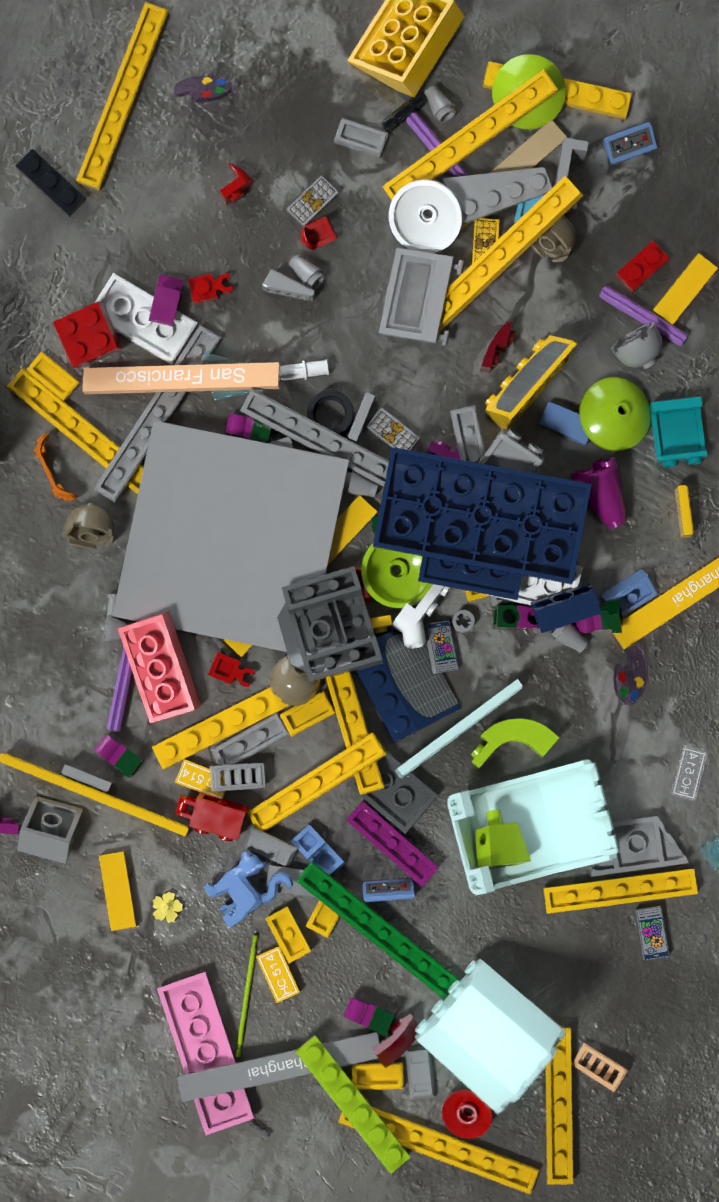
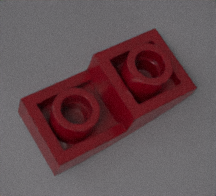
M506 322L492 339L484 356L480 371L490 373L492 366L497 367L500 353L495 352V350L505 352L507 345L512 346L515 331L511 330V322Z
M412 1014L401 1018L392 1025L390 1029L394 1035L372 1048L385 1068L401 1057L415 1041L416 1038L414 1036L417 1033L415 1029L418 1023Z

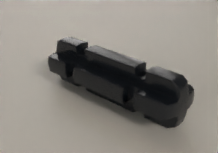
M419 94L411 97L410 102L406 101L391 113V117L388 116L382 121L383 128L389 133L397 128V124L401 125L415 110L418 111L424 106L423 98Z

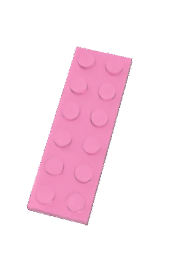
M206 972L157 988L185 1074L236 1063ZM245 1088L194 1100L205 1135L254 1119Z

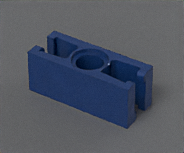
M590 583L530 603L541 634L602 614L595 590Z

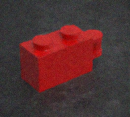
M200 792L197 799L180 795L175 813L191 819L189 827L194 828L196 832L201 834L213 833L219 835L220 839L231 842L233 840L238 841L249 806ZM188 804L194 806L193 811L187 810Z

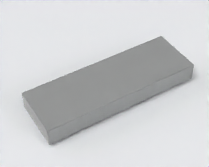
M275 713L211 750L220 765H235L290 734L278 713Z

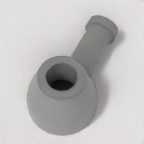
M108 594L109 602L103 641L120 640L118 628L126 626L125 622L113 616L116 594Z

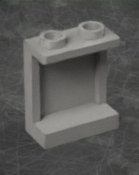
M570 138L563 139L555 185L564 176L568 177L570 163L583 165L589 141ZM578 201L565 214L575 212Z
M502 428L479 463L534 473L538 466L543 463L545 456L542 454V449L533 443L528 445L522 441V436L512 429L507 431Z

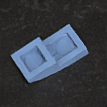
M548 402L538 424L543 428L563 435L566 439L587 446L590 439L582 429L579 414Z
M310 824L291 840L309 862L315 863L331 877L346 864Z

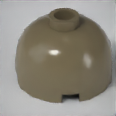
M562 215L531 245V248L543 258L546 253L553 257L551 261L563 262L575 247L577 239L576 230L571 221Z
M87 503L69 513L66 518L63 537L64 539L68 537L71 545L80 548L96 549L95 544L102 543L103 547H107L113 542L114 523L109 513L96 504Z
M286 655L272 669L269 684L272 693L281 698L283 703L298 706L308 703L315 696L319 689L320 679L309 682L307 673L291 666L289 657Z

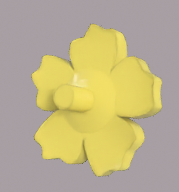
M171 892L163 894V899L156 896L153 900V908L157 909L153 913L155 919L164 920L166 917L168 923L175 922V919L178 917L176 912L183 910V904L178 899L174 901L175 894Z

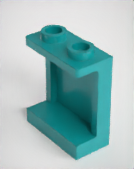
M701 397L658 401L650 404L656 465L663 464V468L678 466V462L687 461L688 465H697L703 463V460L709 456L705 448L701 417Z

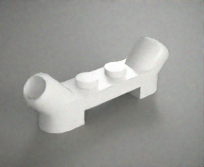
M433 584L416 608L406 604L399 613L392 626L402 632L404 645L407 648H419L425 644L426 637L423 619L426 615L430 617L438 607L436 601L441 595L445 597L450 591V587Z

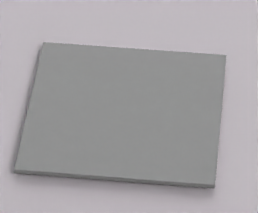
M153 421L113 616L140 621L169 611L174 627L177 630L287 652L277 619L286 602L281 587L326 575L349 460Z

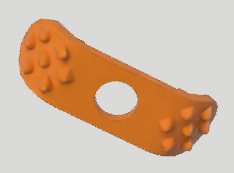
M44 433L36 440L38 444L33 451L36 454L35 457L40 459L53 487L51 492L55 497L63 498L64 501L77 500L78 495L66 492L61 484H56L44 458L48 455L46 444L50 435Z

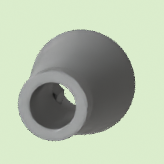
M433 85L425 91L424 94L428 99L435 120H438L439 123H445L455 116V105L439 90L437 85Z
M300 255L293 257L289 263V266L294 270L302 284L313 290L318 288L325 279L322 269L305 260Z
M353 470L351 472L347 471L343 488L345 494L374 498L378 483L367 479Z
M573 624L554 629L550 633L555 641L575 649L579 653L585 649L589 642Z

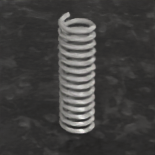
M213 637L214 642L218 644L217 646L220 645L223 653L229 656L232 651L228 649L223 640Z
M253 1120L248 1121L247 1125L266 1138V1140L271 1136L270 1133Z

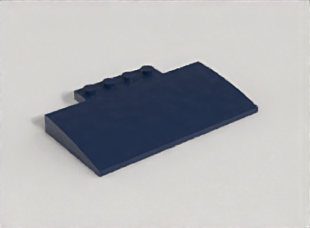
M391 447L373 547L421 556L422 562L418 582L513 600H518L522 576L572 585L592 484Z

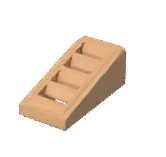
M586 1043L582 1045L571 1064L613 1092L619 1090L630 1071ZM588 1052H590L593 1055L591 1056L587 1065H581L585 1057L587 1056ZM597 1058L601 1059L595 1072L591 1071L590 1069ZM607 1063L610 1067L602 1078L599 1075ZM616 1069L619 1073L613 1083H611L609 1079Z

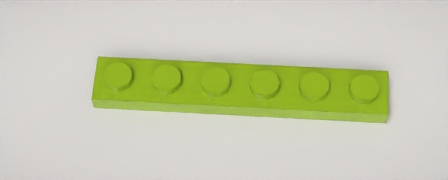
M315 1035L295 1051L390 1174L411 1158Z

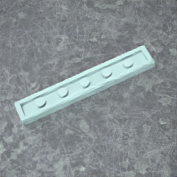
M518 679L398 767L395 771L400 778L405 777L518 693L523 685Z

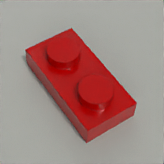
M652 241L616 273V276L633 293L668 262L670 258Z

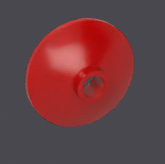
M469 1089L457 1090L451 1093L446 1098L442 1107V1118L446 1127L453 1134L461 1138L473 1139L480 1137L489 1129L492 1123V1108ZM465 1108L472 1109L473 1113H467Z

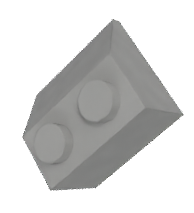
M34 796L20 829L17 851L66 864L74 845L83 809Z

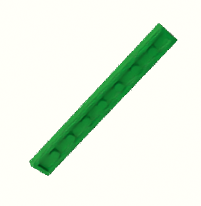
M312 861L297 878V883L444 1000L450 994L448 990L456 980L461 981Z

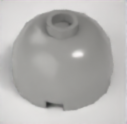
M652 322L651 326L647 323L626 334L625 342L621 343L618 340L612 346L615 356L625 366L632 368L643 366L644 369H647L657 362L655 358L660 354L663 344L662 336L655 323Z

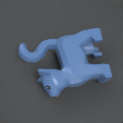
M245 851L241 854V861L237 867L228 871L217 884L209 883L203 888L209 897L221 896L227 892L230 894L234 902L231 905L224 904L219 909L225 914L223 919L228 927L231 928L245 920L251 911L271 903L277 897L279 883H284L286 887L292 888V878L286 873L279 872L274 874L268 882L267 893L261 894L252 884L249 876L260 873L268 866V862H262L257 855L252 854L250 851Z

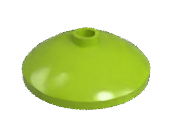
M534 54L514 57L500 68L494 79L492 87L494 105L543 69L559 90L512 124L514 127L521 129L543 127L548 122L554 120L563 107L566 96L564 78L557 66L545 57Z
M619 377L604 378L591 385L584 393L579 407L580 423L587 437L597 446L609 451L627 450L637 445L647 434L651 423L650 405L643 391L633 382ZM619 407L623 408L624 415L618 412Z
M372 543L363 557L361 566L363 584L367 592L377 602L385 606L404 608L406 604L410 606L415 605L424 598L433 585L418 582L422 562L421 556L374 548ZM394 565H399L400 567L398 574L392 572Z

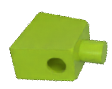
M501 809L486 812L488 826L475 831L477 868L489 866V869L517 866L531 861L519 824L517 822L503 823Z

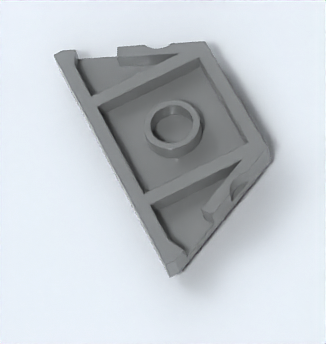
M658 816L612 822L614 830H611V833L616 835L620 852L617 853L615 859L593 864L590 875L593 877L688 863V859L676 845V842L667 832Z

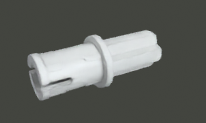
M327 359L306 363L303 360L299 364L280 366V379L282 381L299 378L307 380V377L329 375Z

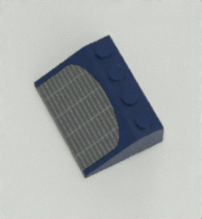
M397 629L376 638L383 664L363 670H355L394 744L461 709L443 674H433L427 644L425 643L419 648H407L404 645L402 632Z

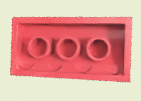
M169 611L118 628L150 723L187 713L201 706Z

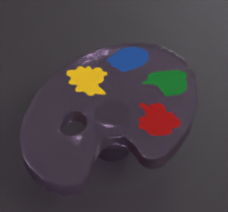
M197 76L177 83L174 86V95L182 97L196 94L194 102L205 104L227 96L231 92L232 86L228 80L221 77Z
M628 646L626 648L627 665L626 667L618 663L615 665L613 682L618 700L624 705H633L639 700L644 691L647 667L642 651L636 646Z

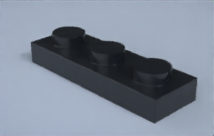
M31 149L15 165L28 180L69 217L86 201V197L35 150Z

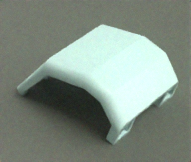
M587 759L449 796L447 801L468 885L473 894L489 893L498 888L612 860L617 857L620 849L616 835L611 833L614 827L609 810H605L604 805H607L603 787L598 785L597 782L601 779L596 762L592 763L591 760ZM501 809L503 823L517 822L519 824L531 861L517 866L489 869V866L477 868L475 831L488 826L486 812Z

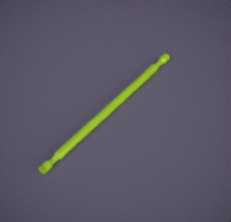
M253 935L252 938L253 944L250 952L237 1042L238 1047L235 1057L241 1056V1045L244 1036L256 942L258 939L257 935Z

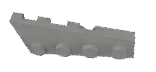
M545 167L443 179L445 186L455 194L461 205L462 225L543 196L552 189Z

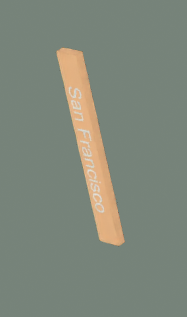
M279 362L84 368L83 373L84 394L251 390V388L254 390L280 389Z

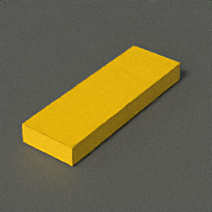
M698 253L652 312L673 325L718 268Z
M125 852L99 856L111 931L137 927Z

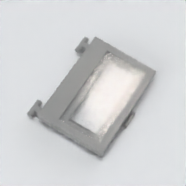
M396 248L379 334L437 344V341H441L442 346H446L449 341V331L445 330L444 335H440L439 329L452 270L457 271L456 275H461L464 269V261L459 260V264H453L454 257Z

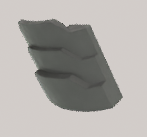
M354 566L281 587L286 602L277 619L290 664L306 672L309 682L383 664Z

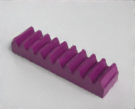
M363 801L346 819L347 822L421 887L437 871L438 867Z

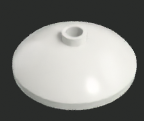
M423 179L408 183L396 193L389 208L391 230L396 239L409 250L436 253L444 250L456 239L462 226V209L457 197L447 186L433 180ZM426 209L432 211L433 215L431 217L425 215Z

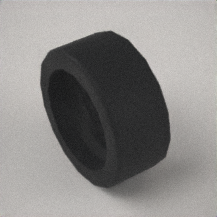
M325 390L316 394L308 404L307 418L318 423L315 414L317 407L324 401H337L342 405L345 417L340 426L330 430L341 436L346 434L351 428L354 419L353 405L349 398L335 390Z

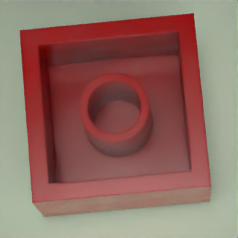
M95 302L53 321L72 368L79 369L123 349L104 303Z

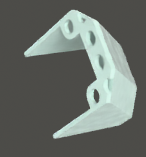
M479 958L477 962L473 960L464 971L466 975L461 981L456 980L448 990L450 993L444 1001L439 1000L431 1010L433 1012L432 1016L427 1021L424 1019L415 1029L417 1033L414 1037L489 1107L499 1114L510 1101L515 1102L521 1097L543 1068L551 1061L557 1051L556 1046L563 1039L566 1032Z

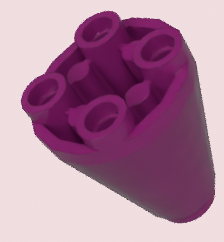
M614 457L607 460L605 458L599 459L591 464L593 468L588 470L580 469L571 473L572 481L592 484L588 505L603 524H607L609 529H613L627 522L620 467Z

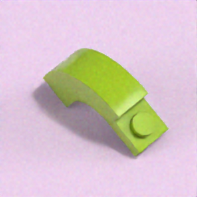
M529 719L501 721L491 726L480 736L487 744L483 746L480 743L471 755L474 759L471 763L479 769L498 746L507 742L523 743L542 758L559 737L546 726Z

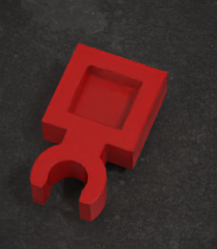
M212 273L189 278L188 282L193 303L199 304L218 299L216 292L232 293L234 291L233 286L224 287L222 285L225 280L231 279L230 274H222L217 280H213Z
M216 652L207 675L228 684H232L235 678L240 685L249 687L250 684L243 681V675L245 673L254 675L255 671L250 668L239 669L241 661Z

